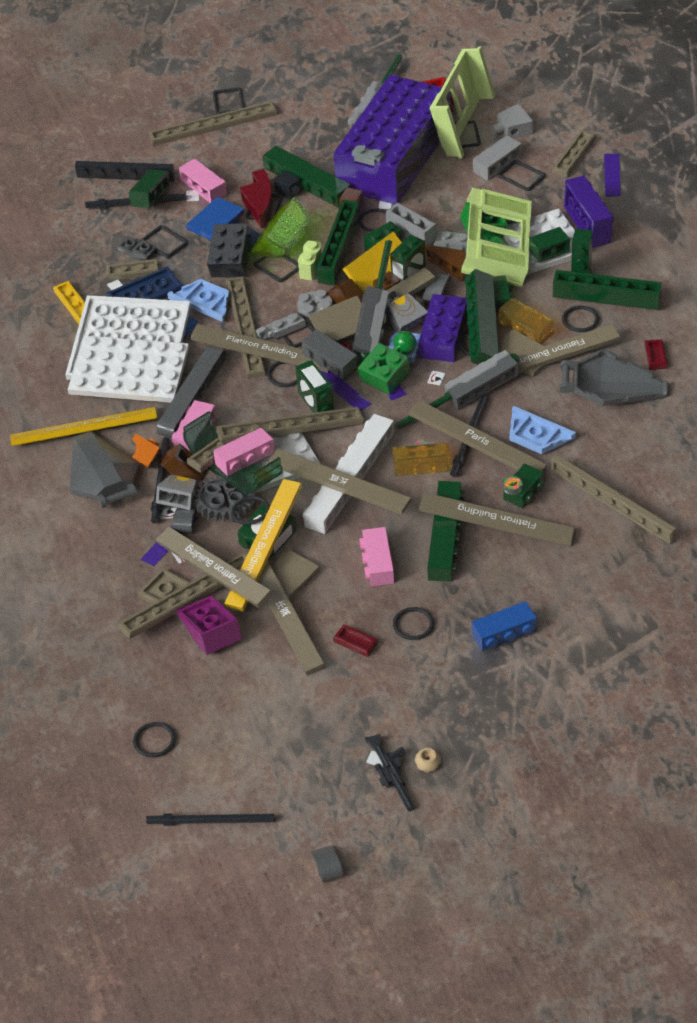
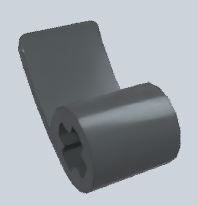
M192 507L191 510L177 508L173 516L172 529L182 533H193L194 513L197 508Z
M332 846L311 851L321 882L343 876L340 861Z

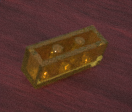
M511 298L499 308V322L512 330L514 329L540 344H543L554 334V321L514 298Z
M449 442L392 447L395 476L451 471Z

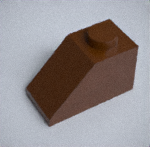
M352 278L326 292L335 304L354 296H358L359 299L363 297Z
M181 444L168 450L161 463V466L172 475L189 476L191 479L198 481L202 479L206 471L205 469L200 473L187 464V459L194 454Z

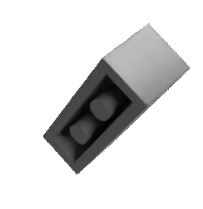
M317 329L302 340V354L315 361L319 366L329 370L333 375L344 379L357 368V355Z

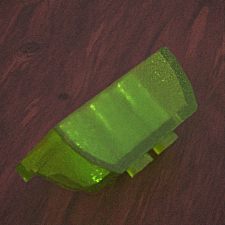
M293 197L276 212L248 252L252 257L257 254L267 258H280L298 245L299 242L297 240L304 236L306 233L304 229L311 219L307 210L297 198Z

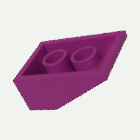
M212 595L177 611V615L188 632L206 655L215 653L219 649L233 645L242 639L237 618Z

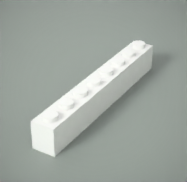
M373 414L370 420L366 421L363 430L357 434L354 443L349 445L345 456L340 458L335 470L363 480L394 435V420ZM322 485L319 493L314 495L310 506L305 508L302 517L304 518L305 527L326 534L351 496Z

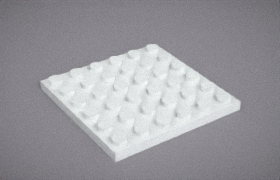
M87 295L65 374L66 380H71L84 335L182 343L191 308L190 301Z

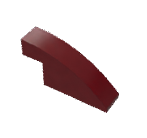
M263 168L252 172V184L240 187L241 201L260 228H264L267 224L273 204L270 179Z

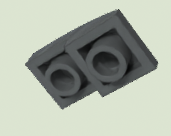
M127 235L118 245L117 250L126 255L147 260L156 250V247L143 239L138 242Z
M433 273L436 281L426 287L422 299L424 303H430L433 294L443 295L444 292H447L450 275Z

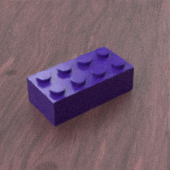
M585 176L565 180L563 207L577 228L593 230L592 248L610 244L611 236L613 235L612 223L614 222V216L607 209L605 202H602L599 198V194L595 192L591 182Z
M439 294L432 295L418 342L419 358L455 362L459 347V337L467 314V298Z

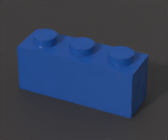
M526 601L471 622L472 635L482 651L494 648L505 642L513 641L515 638L531 634L537 630V618Z

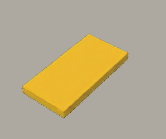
M394 231L343 268L349 279L352 278L362 296L368 286L373 287V281L378 278L385 241H392L390 253L402 243ZM390 256L388 260L386 273L388 271L391 272Z

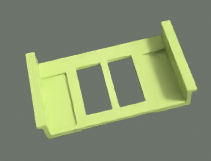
M481 46L474 49L461 50L444 86L430 106L442 149L445 150L447 157L458 156L463 158L464 152L459 138L480 99H494L495 91ZM457 76L466 102L463 112L454 86ZM449 91H451L459 117L456 125L446 99Z
M472 188L467 197V202H470L467 250L461 273L470 274L474 269H478L493 276L506 275L507 282L522 288L529 264L532 201L486 189ZM482 213L521 222L520 232L481 223ZM481 229L519 238L520 247L518 249L480 239Z

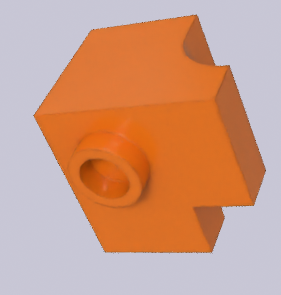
M135 433L132 441L136 444V451L132 458L150 468L161 451L160 447H158L159 443L151 438L146 440Z

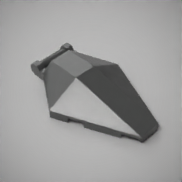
M603 349L577 362L563 360L560 365L562 370L560 392L578 394L601 406L665 398L667 395V381L653 377V372L631 361L625 363L617 359L618 355L607 349ZM570 370H574L572 383H569Z
M91 431L73 437L70 479L71 494L97 500L101 508H105L108 504L126 497L137 496V491L133 484L140 471L139 462Z

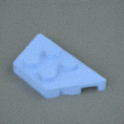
M199 279L192 284L182 286L181 291L176 293L170 291L167 294L170 300L190 301L191 309L221 322L225 319L230 297L229 290Z
M512 407L509 440L543 454L576 438V432L518 407Z

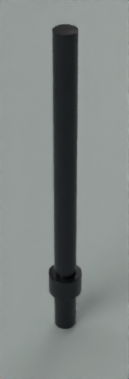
M185 194L161 195L155 203L186 200ZM103 198L98 199V201L85 202V208L99 207V209H105L109 206L131 205L129 198L111 200Z
M481 395L469 424L474 428L477 427L488 397L486 395ZM463 442L458 454L454 456L452 461L453 466L450 471L452 477L457 476L459 469L465 462L464 457L469 446Z
M168 437L162 439L154 501L151 503V522L154 524L158 523L159 514L162 512L163 504L156 503L157 485L165 478L166 469L161 466L166 452L169 450L170 439Z
M164 813L159 816H146V824H163V826L198 823L275 822L274 814L173 815L172 813Z

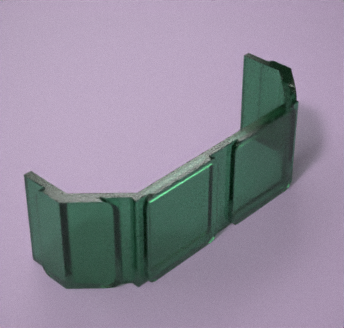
M210 411L183 427L184 442L193 454L218 438V434L212 426ZM280 457L262 468L252 464L229 476L222 472L215 463L207 468L224 478L226 482L244 494L258 490L283 473Z

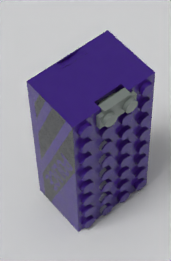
M389 75L335 150V177L349 183L351 188L363 191V197L393 205L399 203L440 143L430 106L437 94L440 93L442 87L396 75ZM449 91V93H448L447 96H446V99H447L448 105H449V107H450V91Z

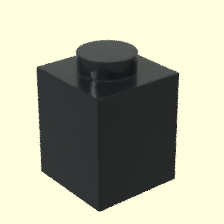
M284 171L274 178L275 192L290 200L301 192L300 178Z

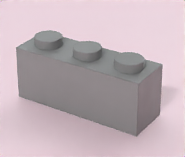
M506 135L473 159V172L487 181L490 180L512 161L522 156V143Z
M396 203L386 211V223L393 222L401 229L402 236L405 238L411 234L425 240V245H430L436 240V224L399 203Z

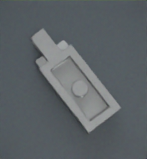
M298 313L290 314L285 318L258 328L256 330L257 338L266 340L273 337L277 339L305 327L306 323Z

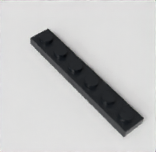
M75 162L77 178L140 180L152 169L168 171L169 181H174L175 179L173 164Z

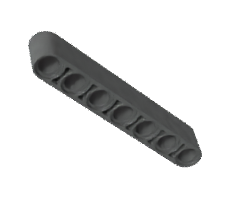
M212 346L205 348L159 420L156 429L158 435L172 438L173 433L179 428L180 421L185 418L188 407H191L194 400L200 401L224 364L226 350Z

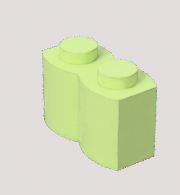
M308 240L304 244L303 253L298 258L300 279L313 280L316 277L317 265L322 255L320 242Z

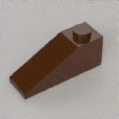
M425 245L427 261L460 281H465L468 274L461 273L466 258L465 251Z

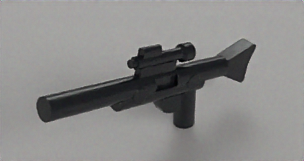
M381 734L365 737V742L375 750L384 766V769H382L379 763L374 766L381 776L379 778L381 785L389 788L390 783H393L407 811L414 810L415 806L404 788L406 783L398 770L402 766L400 757L406 754L404 748L400 747L391 754L385 753L381 745Z

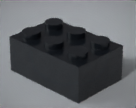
M248 223L214 224L207 261L211 277H245L251 243Z

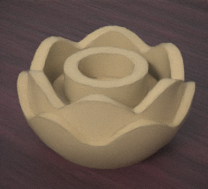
M423 748L416 754L415 763L420 770L430 772L439 767L441 757L435 749Z

